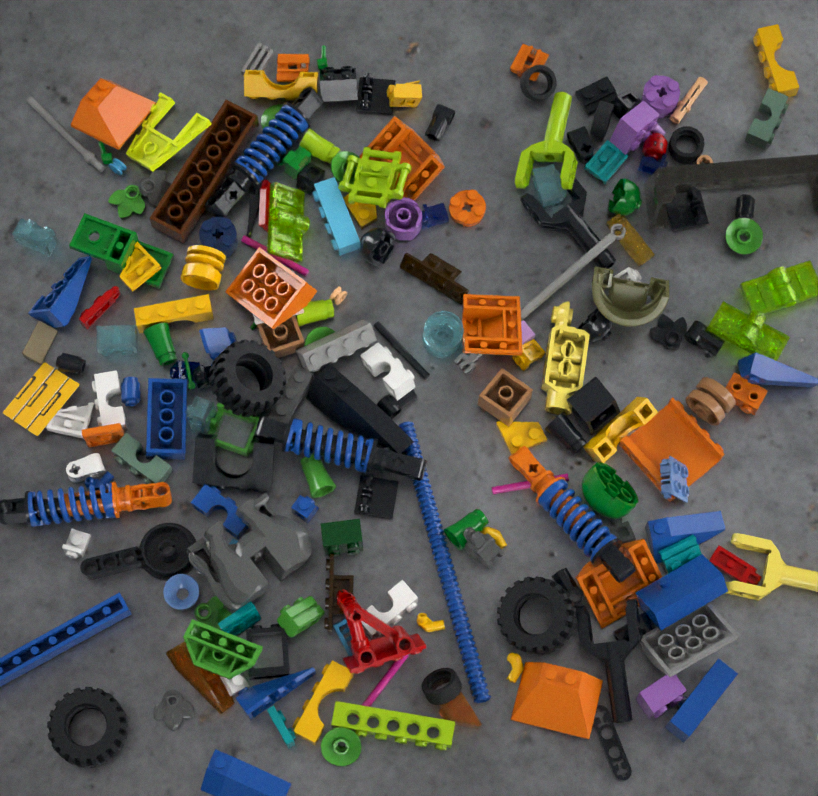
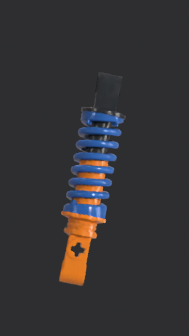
M522 446L508 457L513 467L531 484V490L538 494L535 500L536 503L543 506L546 512H550V517L556 520L558 526L563 527V531L570 535V539L573 542H577V547L583 550L585 556L591 557V564L594 567L603 564L619 583H622L636 571L632 562L619 551L622 541L614 534H610L607 526L601 527V519L594 520L596 515L593 511L587 512L589 509L587 504L580 505L582 502L581 497H574L575 491L573 489L567 490L568 483L564 477L555 478L554 473L551 470L547 471L526 446Z
M112 481V483H106V489L104 484L99 485L100 490H95V486L90 485L89 491H84V487L79 486V492L74 493V488L69 487L66 494H64L62 488H59L57 490V498L53 497V491L49 489L47 490V499H43L42 491H37L36 494L35 491H26L25 498L0 500V523L9 525L27 522L29 528L44 524L50 525L52 520L56 524H60L63 519L67 523L72 522L73 518L78 522L82 521L84 517L87 520H92L94 515L97 519H102L105 513L106 518H120L121 511L133 512V510L167 507L172 502V495L169 485L165 482L134 486L125 485V487L120 488L115 481Z

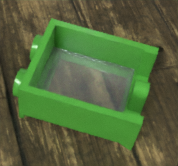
M218 403V411L215 418H212L210 421L211 428L208 434L218 435V447L248 458L250 453L253 454L254 442L256 440L254 434L259 417H253L252 415L250 417H243L242 414L239 416L232 413V410L227 411L223 408V404Z

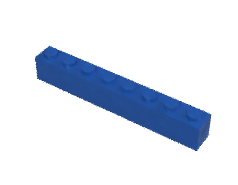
M120 592L1 657L0 687L132 615Z

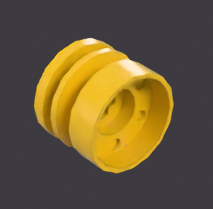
M193 245L188 247L187 256L185 257L187 264L183 266L180 277L181 281L196 289L217 290L221 281L220 272L224 269L226 256L221 251L208 246Z

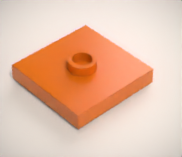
M121 423L82 430V436L89 448L118 443L125 434Z

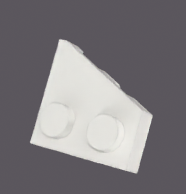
M91 402L86 406H71L67 409H60L48 423L47 431L84 439L82 430L88 429L95 404Z

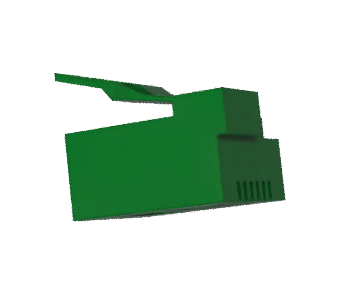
M299 146L295 152L290 150L278 165L282 166L285 164V173L294 180H297L299 173L311 163L312 154Z

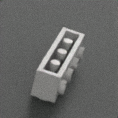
M362 319L295 351L302 368L309 372H315L327 363L337 362L338 358L354 354L355 350L371 346L372 342L377 339L371 323Z

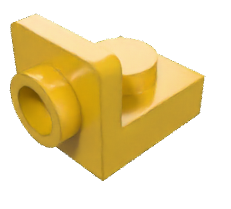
M532 339L522 345V356L513 355L512 359L522 371H525L531 363L542 358L546 352L535 339Z

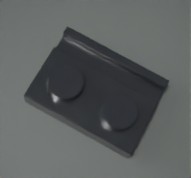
M604 77L575 92L587 115L596 112L600 101L612 104L616 96H618L608 77Z

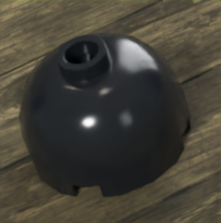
M383 228L369 230L360 239V252L363 258L375 266H380L379 263H386L394 251L395 246L392 245L393 240L396 241L394 233Z
M596 308L587 316L586 321L582 322L577 328L585 330L590 334L589 342H597L600 339L605 341L611 335L610 329L613 326V322L604 317Z

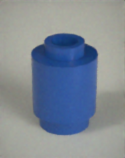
M125 377L121 383V402L125 403L126 406H136L141 401L140 382H138L136 377Z

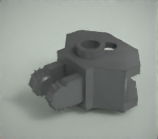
M471 527L465 529L464 537L468 542L465 544L466 547L464 549L468 555L488 569L492 568L494 564L491 560L495 556L502 557L504 555L502 549L494 543V538L488 533L484 535Z

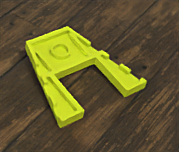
M161 92L158 94L159 99L156 105L153 104L151 107V114L147 121H143L141 125L143 128L140 134H136L126 152L130 159L152 172L212 124L209 119L196 113L174 140L158 132L154 127L175 104L172 98Z

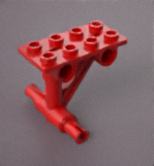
M342 589V592L340 590L337 592V604L346 617L352 638L351 651L353 655L343 658L349 673L359 674L364 672L366 668L380 667L384 662L390 660L398 661L405 655L419 654L423 649H426V644L418 633L409 636L402 626L396 625L391 627L362 608L356 598L347 590ZM361 621L384 636L369 640L368 636L365 635Z

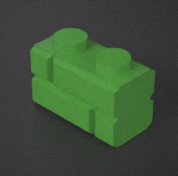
M308 596L305 599L300 597L293 603V606L288 604L280 610L281 615L278 617L277 622L291 638L318 623L325 614V611L320 605H317L316 600L312 596Z

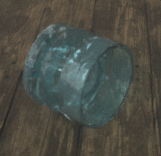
M448 311L435 312L429 316L425 322L422 336L423 346L427 352L439 358L450 357L456 353L461 345L464 333L462 321L457 315ZM442 334L445 335L443 340L439 339Z

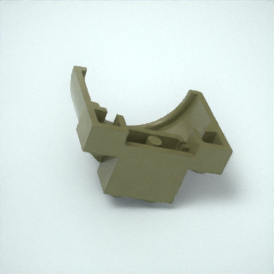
M596 266L594 268L591 284L593 299L601 314L611 322L628 327L641 326L656 319L665 309L669 300V280L651 277L650 283L647 284L613 277L612 269ZM606 288H610L608 297L604 292ZM647 296H651L652 301L646 304Z

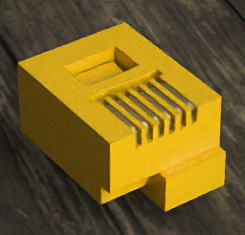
M420 80L405 84L389 85L386 90L387 97H389V107L417 108L422 99Z

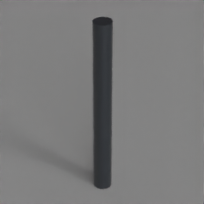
M379 321L374 324L375 329L424 380L430 376L421 364Z

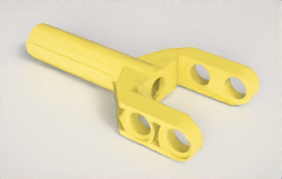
M740 533L732 534L731 543L737 548L768 554L765 560L761 586L739 581L725 582L728 589L727 594L759 601L781 585L818 592V572L786 565L781 558L779 550L771 540Z

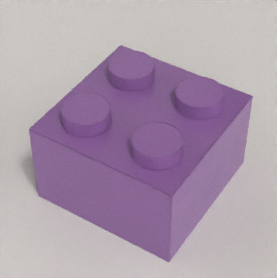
M642 101L620 119L610 142L625 155L631 150L634 152L649 135H652L651 131L657 126L658 123L656 121L660 114L645 101Z
M676 674L672 677L665 675L642 690L635 700L648 719L653 716L657 719L668 710L667 707L669 705L673 708L685 698L683 695L687 690Z

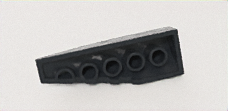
M330 363L315 377L306 400L333 423L340 424L346 427L347 430L362 435L367 440L378 439L379 446L383 448L390 447V451L402 454L414 443L382 409Z

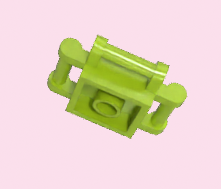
M364 147L362 159L353 155L348 156L346 161L347 167L338 189L349 193L348 202L351 204L358 202L386 208L387 203L391 199L400 200L403 198V188L412 166L408 163L400 164L401 152L394 151L393 153L371 150L370 147ZM370 157L390 159L393 161L392 163L369 159ZM355 166L357 167L354 176L355 181L354 184H349ZM400 173L396 189H394L398 174Z

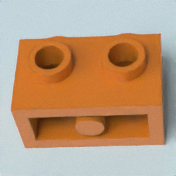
M735 372L725 387L734 397L735 405L740 407L744 413L755 415L768 390L759 385L749 383L747 379L742 378L741 375Z

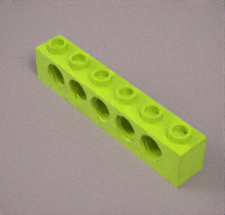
M335 701L331 726L332 728H348L361 737H367V734L375 735V739L379 740L393 738L397 743L407 744V741L415 742V745L419 747H427L428 744L434 745L437 750L446 751L447 748L452 746L455 721ZM351 715H357L359 721L357 724L351 725L347 721ZM370 719H377L379 725L376 728H370L367 725ZM390 722H396L399 728L392 732L388 730L387 726ZM415 725L418 727L419 732L415 735H410L407 732L408 727ZM436 729L439 733L438 737L430 738L427 735L428 730Z

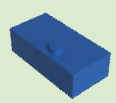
M148 378L146 459H153L157 455L161 459L185 460L187 379Z
M701 554L636 592V596L641 610L647 614L660 630H663L728 592L723 574Z
M718 658L688 698L684 695L685 698L677 704L680 708L665 728L682 742H685L738 673Z

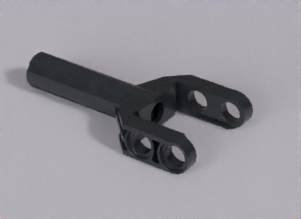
M574 178L572 189L567 190L574 201L553 214L552 218L533 195L526 193L520 197L524 208L541 228L549 230L568 229L586 253L601 241L583 219L587 191L576 178ZM606 248L593 259V262L598 267L609 269L615 264L616 259Z
M628 599L625 608L629 639L594 644L590 614L585 605L576 607L580 646L605 663L614 723L630 722L633 720L624 660L643 638L639 607L636 599Z

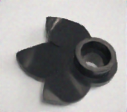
M662 314L658 320V327L650 328V333L656 341L663 342L667 348L675 349L680 346L682 336L687 332V323L684 317L673 322L668 316ZM669 338H674L675 342H670Z

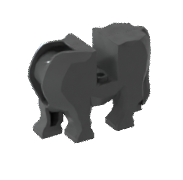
M266 493L255 501L250 499L237 508L235 514L250 528V531L243 535L236 544L228 545L224 540L223 524L219 521L207 529L204 537L209 541L210 552L204 538H201L187 548L191 565L207 577L218 599L232 610L240 609L265 593L269 582L256 567V564L262 560L261 557L277 578L282 581L291 572L308 562V558L311 556V541L307 530L299 523L274 513L268 506L269 496Z

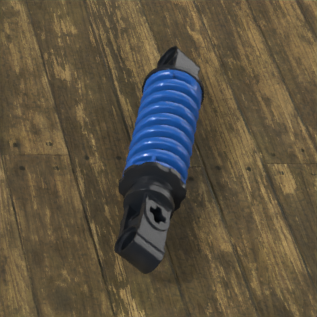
M312 87L305 88L292 104L285 102L281 110L275 115V119L270 120L269 126L264 127L262 130L263 134H258L256 141L251 142L250 148L244 150V155L239 156L231 164L234 171L227 175L226 181L205 203V207L214 217L224 218L243 194H247L251 186L259 187L264 179L263 177L268 175L266 168L273 169L274 164L272 161H280L278 154L285 155L287 153L284 146L288 148L293 146L289 138L297 141L299 136L296 131L304 133L311 127L309 118L323 104L322 98Z
M293 416L288 424L269 417H259L254 436L259 439L281 443L283 453L293 451L296 455H300L304 449V456L306 458H310L314 452L315 460L319 461L324 456L326 463H330L334 459L336 466H340L344 461V466L348 469L355 464V470L366 475L371 470H378L381 474L386 471L417 481L423 480L427 465L425 459L392 452L390 447L378 446V439L366 440V443H363V436H358L355 441L353 440L354 435L352 433H349L346 438L343 437L344 433L341 430L334 435L333 428H328L325 435H322L323 426L318 425L316 431L312 432L313 423L311 422L303 430V421ZM396 460L400 461L401 465L399 467H395Z

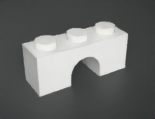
M378 342L360 355L364 367L374 377L383 372H390L382 379L386 389L397 401L415 388L413 381L415 377L409 369L405 370L401 361L398 358L394 359L386 346L383 348Z
M117 370L94 374L95 381H92V388L94 393L97 392L98 398L94 399L96 410L100 411V417H97L98 426L121 423L123 430H128L123 406L111 407L108 405L109 400L113 396L121 394L120 377Z
M401 580L387 592L388 598L393 603L390 611L381 613L373 605L366 610L388 625L391 623L395 625L402 619L401 615L406 611L409 613L416 608L418 597ZM361 621L363 629L372 639L383 635Z

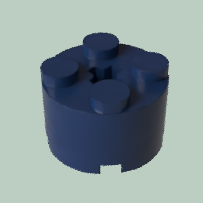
M213 217L201 224L199 231L201 245L221 251L226 256V259L232 256V253L238 247L236 228L231 220L223 217Z

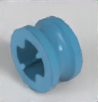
M114 158L112 160L113 163H110L108 167L114 173L121 176L123 174L122 171H125L127 167L119 159Z

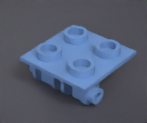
M669 456V459H662V463H660V477L669 478L661 480V494L663 498L669 499L673 495L688 503L689 487L686 479L688 477L686 465Z

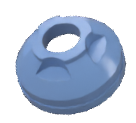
M176 574L165 583L163 594L169 606L177 610H186L198 601L200 589L197 581L190 575ZM181 589H186L189 593L188 597L184 600L177 597V593Z

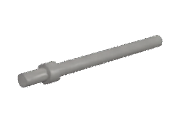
M33 97L27 99V103L84 156V160L87 163L92 164L100 172L104 171L105 166L92 151H88Z

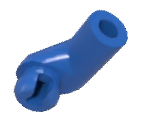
M107 471L100 479L86 478L84 484L88 490L90 485H94L95 490H100L99 485L104 484L106 487V483H110L114 476Z

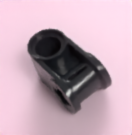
M583 126L567 132V139L578 161L587 164L594 156V145L586 127Z

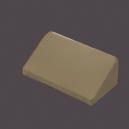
M38 321L22 352L24 358L42 365L58 331Z

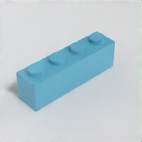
M335 177L315 183L312 195L314 201L320 204L318 210L321 218L325 217L327 222L324 225L327 234L332 235L331 244L334 251L338 250L339 256L360 249L359 237L341 191L338 189Z

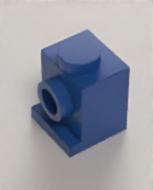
M300 495L291 506V510L295 516L308 524L319 510V507L315 505V501L310 497L306 496L304 498Z

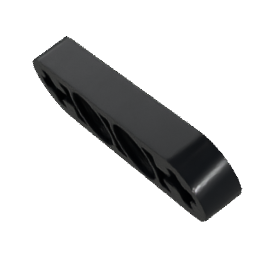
M597 705V710L605 713L602 717L604 723L608 721L609 724H604L599 728L598 725L601 724L599 717L594 718L593 726L614 778L617 781L624 782L631 776L630 764L608 709L605 706ZM604 728L610 729L613 733L612 738L604 739L601 735ZM610 748H618L620 756L618 758L610 757ZM621 759L624 760V762H621L620 764L622 769H627L625 777L617 774V772L619 771L618 764L613 766V763L618 762Z

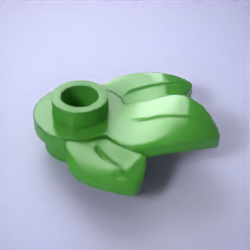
M129 185L125 190H116L108 200L110 204L118 205V215L120 218H127L133 212L141 215L145 209V202L136 185ZM131 193H136L135 196H130Z
M217 596L212 597L207 603L199 604L194 611L195 618L199 622L219 630L220 626L218 623L230 616L231 613L223 608L224 604ZM207 610L208 615L201 616V612Z

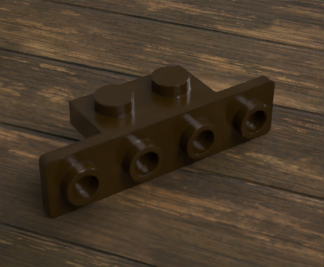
M409 253L404 254L400 264L401 269L459 304H463V294H468L469 290L456 282L462 271L432 253L423 261Z
M330 553V559H326V571H330L329 578H326L325 590H329V598H325V610H329L328 617H325L324 629H328L329 635H333V616H345L337 604V592L339 590L342 592V589H345L353 595L354 575H334V553Z

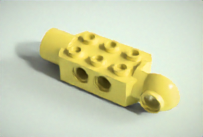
M569 301L553 307L551 323H555V327L551 329L548 335L541 389L547 393L545 411L555 415H560L562 412H565L566 415L572 413L567 399L583 387L590 336L585 330L570 327L573 309L570 308Z

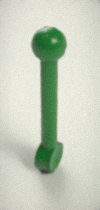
M183 352L182 358L185 361L189 380L188 389L194 390L195 383L192 381L188 362L189 354Z

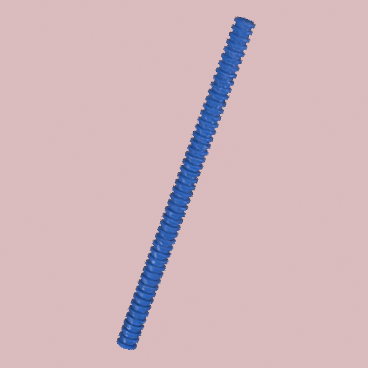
M408 421L399 424L398 426L414 442L404 451L405 455L424 459L421 455L422 451L419 450L420 445L418 444L419 440L416 439L417 434L414 433L416 431L413 427L414 423ZM425 469L422 481L412 479L414 481L413 486L416 487L414 490L417 492L416 497L419 498V508L422 509L421 514L424 515L422 519L425 521L424 526H427V537L430 538L429 543L432 544L430 547L433 549L432 554L435 555L434 560L436 561L435 565L438 567L437 572H440L438 576L442 579L440 583L443 584L442 590H445L443 594L446 596L445 601L448 602L447 607L450 608L448 612L451 613L450 619H453L452 625L455 626L453 630L456 631L455 637H458L457 643L460 644L458 648L461 649L460 655H463L462 661L465 662L463 666L466 667L465 672L468 673L467 679L470 680L468 684L471 685L470 691H473L472 697L475 698L473 701L474 703H483L488 701L491 695H488L489 689H486L488 685L484 682L486 678L483 677L484 671H481L482 665L479 664L481 660L478 659L479 653H476L477 647L474 646L476 642L473 641L474 635H471L472 629L469 628L471 625L468 623L469 618L466 617L467 611H464L466 607L463 605L464 600L461 599L462 594L459 593L461 589L458 588L459 582H456L457 576L454 575L456 571L453 570L454 565L451 564V554L448 553L449 547H446L448 543L445 541L446 536L443 535L444 530L441 529L443 525L440 524L441 518H438V508L435 506V497L432 495L433 490L430 489V479L427 478L428 473L426 472L427 469Z

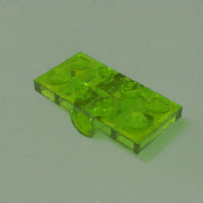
M277 182L270 184L267 253L297 263L302 261L303 234L310 227L309 217L304 216V191Z
M809 260L788 268L784 266L777 267L769 271L767 275L741 283L740 288L753 318L756 319L818 298V276Z
M724 301L707 328L708 331L751 354L757 352L776 361L790 339V336L765 324L766 317L763 313L753 310L747 314Z

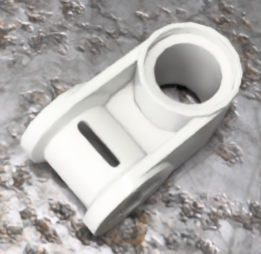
M93 453L72 461L66 467L68 478L73 483H80L88 477L96 478L106 473L99 453ZM74 470L78 471L77 475L74 474Z

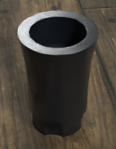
M565 412L558 415L544 429L558 440L566 450H569L572 455H575L587 443Z

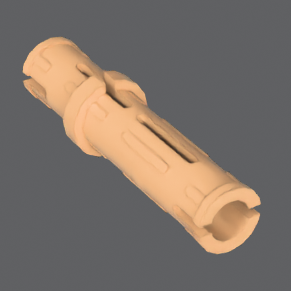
M698 77L683 100L678 102L677 108L669 117L672 123L679 124L684 115L690 112L692 104L708 84L705 78Z

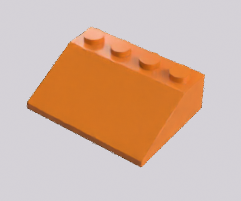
M259 247L225 293L272 329H275L306 307L317 293V290Z

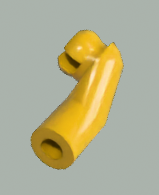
M488 526L480 531L484 535L488 533L492 536L495 544L501 549L507 546L499 530Z
M419 613L417 615L416 622L418 626L426 632L445 629L444 620L432 621L427 617L426 613Z
M512 652L507 656V661L512 666L507 680L515 684L524 667L521 656L518 653Z

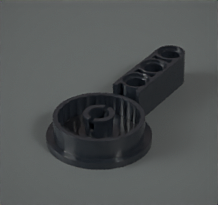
M162 523L151 528L144 535L139 548L135 546L87 558L81 563L80 570L87 579L95 580L135 569H144L152 577L168 581V579L176 574H188L192 570L193 566L189 561L187 548L193 545L196 539L186 527L180 524ZM166 546L173 547L170 553H163V549ZM127 556H134V560L131 563L124 562ZM108 561H115L113 567L105 568V564ZM88 566H95V570L92 573H86Z

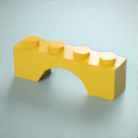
M779 25L757 28L753 41L755 47H758L759 60L763 62L764 75L770 83L769 89L788 97L796 96L799 84L795 72L779 66L774 57V53L781 48L783 42Z
M245 70L244 96L250 99L267 97L269 100L277 98L295 100L307 87H312L318 94V72H300L297 79L287 85L273 83L268 79L264 70Z
M209 294L134 308L139 334L159 323L182 320L198 323L214 320Z
M636 397L586 443L583 448L594 462L605 463L617 451V445L623 437L632 430L645 425L658 411L648 398Z
M333 660L330 665L326 664L321 673L324 675L320 682L317 681L312 689L314 693L312 698L305 701L302 707L304 712L301 718L297 717L292 726L295 735L313 745L317 744L325 729V725L318 716L321 701L330 693L345 692L354 673H349L346 667Z

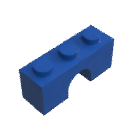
M205 484L191 501L192 507L207 518L216 510L225 511L228 515L223 523V529L239 540L249 527L235 514L238 508L235 506L236 502L228 496L226 498L221 496V492L212 485L209 487Z

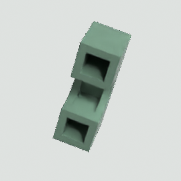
M768 88L758 110L764 113L768 120L761 121L754 118L746 135V142L764 150L767 143L771 145L775 134L772 132L774 128L778 130L782 121L779 117L781 113L785 115L789 106L786 103L788 96Z
M125 433L111 450L114 455L113 459L120 465L126 464L129 467L128 470L135 476H142L146 484L165 482L173 473L172 467L157 455L148 463L139 462L138 456L143 450L142 444L128 433Z

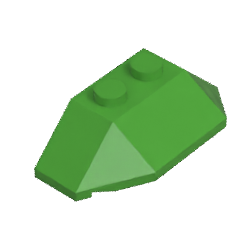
M194 619L191 620L183 636L195 666L229 680L253 667L263 649L260 645Z

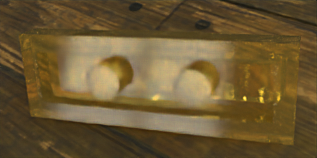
M618 214L606 222L610 230L617 223L623 225L621 230L625 227V236L618 241L639 267L655 256L625 216ZM615 231V235H621V231Z

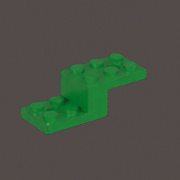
M84 213L69 244L70 249L105 261L108 270L121 274L123 268L126 267L128 257L132 255L135 249V243L138 242L161 266L158 272L144 282L158 289L174 258L173 253L139 241L136 232ZM94 233L100 235L99 239L96 241H91L89 239L90 236Z

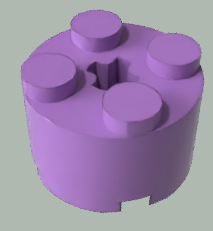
M654 75L645 84L641 101H645L660 114L658 119L665 118V116L673 114L680 97L679 83L667 76Z
M405 197L389 203L385 210L386 230L394 233L397 240H413L422 228V211L414 200Z

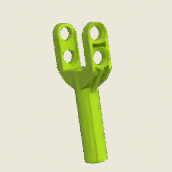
M555 93L544 141L532 144L521 152L515 176L516 188L525 189L529 185L534 160H537V162H563L560 174L561 186L563 190L572 189L578 161L574 156V152L562 142L572 97L568 93Z

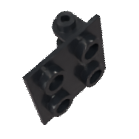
M365 73V76L359 78L356 111L393 114V107H389V97H387L386 90L389 85H395L396 80L376 79L372 77L371 73Z
M690 187L689 192L664 196L672 230L709 224L701 191L696 189V187Z
M370 473L366 476L360 475L354 513L393 519L399 481L376 478Z

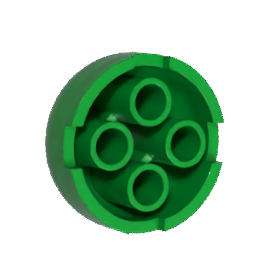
M597 462L583 477V496L591 509L600 515L611 519L622 518L635 508L639 502L638 496L627 480L624 482L621 477L615 474L617 470L605 463Z

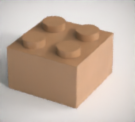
M295 315L275 329H272L266 323L257 324L262 343L268 346L267 349L273 350L276 353L277 359L296 353L295 350L305 345Z
M501 368L479 395L478 406L509 427L531 400L533 389Z

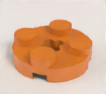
M463 190L451 197L449 214L455 223L462 224L465 227H472L482 221L486 212V203L476 190ZM465 205L471 206V211L468 212L467 210H463L462 208H464Z

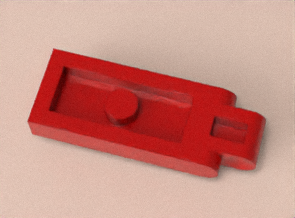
M264 180L260 187L259 226L270 232L274 231V224L276 222V198L274 185L268 180Z
M113 286L102 296H98L94 300L93 305L81 313L79 321L86 330L115 303L121 294L118 286Z
M718 545L709 560L718 570L736 581L758 585L762 578L756 573L757 569L720 545Z

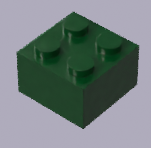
M360 519L320 523L324 556L328 555L330 557V553H334V557H339L343 553L357 555L360 551H363Z

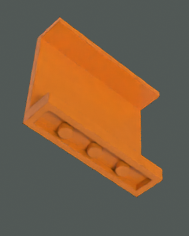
M673 397L669 400L668 405L660 410L649 422L639 427L630 436L626 435L619 443V446L660 492L661 480L669 479L660 477V463H662V459H669V456L686 465L688 469V477L686 479L689 487L720 462L725 455L723 448L710 439V434L705 429H701L695 417L691 414L688 415L684 410L683 404L678 400L676 401ZM671 495V498H669L668 501L671 502L676 497Z

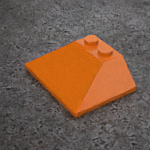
M100 78L80 101L71 122V127L119 150L149 115L152 105H156V102L117 83Z
M396 116L390 120L367 146L371 150L393 153L394 151L401 152L400 164L408 163L412 166L403 188V197L414 201L445 168L439 155L413 129ZM370 157L369 159L392 163L393 161L390 159ZM400 173L398 174L394 189H396Z
M463 294L462 352L522 356L520 296Z
M645 539L623 543L619 548V551L636 568V571L622 583L617 582L603 564L594 567L591 561L586 563L576 576L601 629L626 615L625 608L628 599H636L638 607H640L636 592L662 578Z
M525 662L511 720L589 740L603 680L582 671L545 662Z

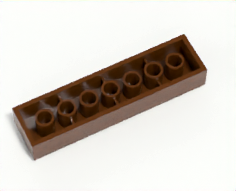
M228 100L224 101L212 120V124L206 129L149 218L153 228L182 243H185L206 210V201L222 185L232 169L231 164L241 155L259 126L258 115Z

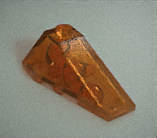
M185 640L166 652L175 669L220 714L235 704L233 697L229 695L219 675L193 664Z

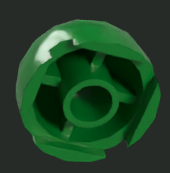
M621 178L612 191L614 197L613 201L609 199L608 211L616 215L627 216L633 213L635 209L638 210L642 204L639 187L634 182Z

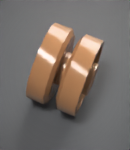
M703 377L696 386L697 390H692L685 400L689 408L699 418L716 426L725 418V413H729L732 410L736 401L732 394L719 382Z

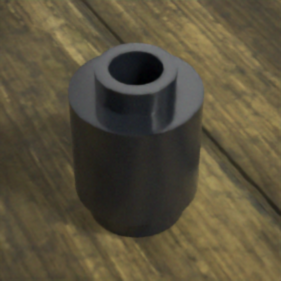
M742 194L736 199L735 217L737 219H752L754 217L755 199L751 195Z
M62 353L61 356L57 357L56 367H58L60 372L82 375L85 370L86 360L80 356Z

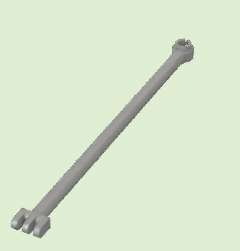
M614 224L607 236L521 309V321L615 240L624 238L625 227L621 230L622 224ZM615 231H621V235H615ZM463 352L454 362L458 364L463 360L464 362L459 365V368L462 370L468 365L469 367L464 371L468 375L476 368L474 362L483 354L470 353L467 356Z

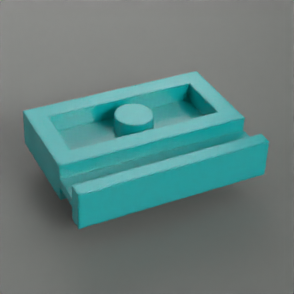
M607 140L585 165L584 169L606 184L628 159V155H625Z
M694 535L658 551L666 574L671 573L702 554Z
M250 601L222 620L218 625L222 631L238 636L262 618L252 601Z
M274 706L268 708L267 712L288 749L295 745L294 739L296 738L291 727L286 728L284 724L286 718L281 710L277 711Z

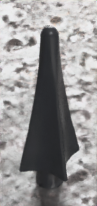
M254 188L253 194H249V219L246 235L249 238L251 237L253 225L259 211L260 189Z

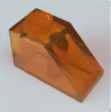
M461 691L452 701L439 705L441 709L438 711L444 720L455 721V725L473 729H480L482 727V723Z

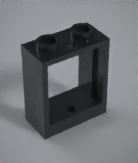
M272 624L268 628L255 625L251 626V629H246L247 641L252 643V636L282 634L284 666L254 668L253 666L248 669L250 680L274 679L290 675L288 636L284 631L285 629L279 624Z

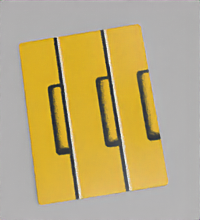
M44 362L3 411V414L34 435L39 436L80 384Z

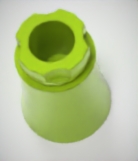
M311 128L305 133L299 145L312 154L311 156L330 164L333 157L341 151L335 144L327 141Z
M331 299L310 301L303 308L304 313L295 315L299 327L327 320V318L334 317L333 303Z

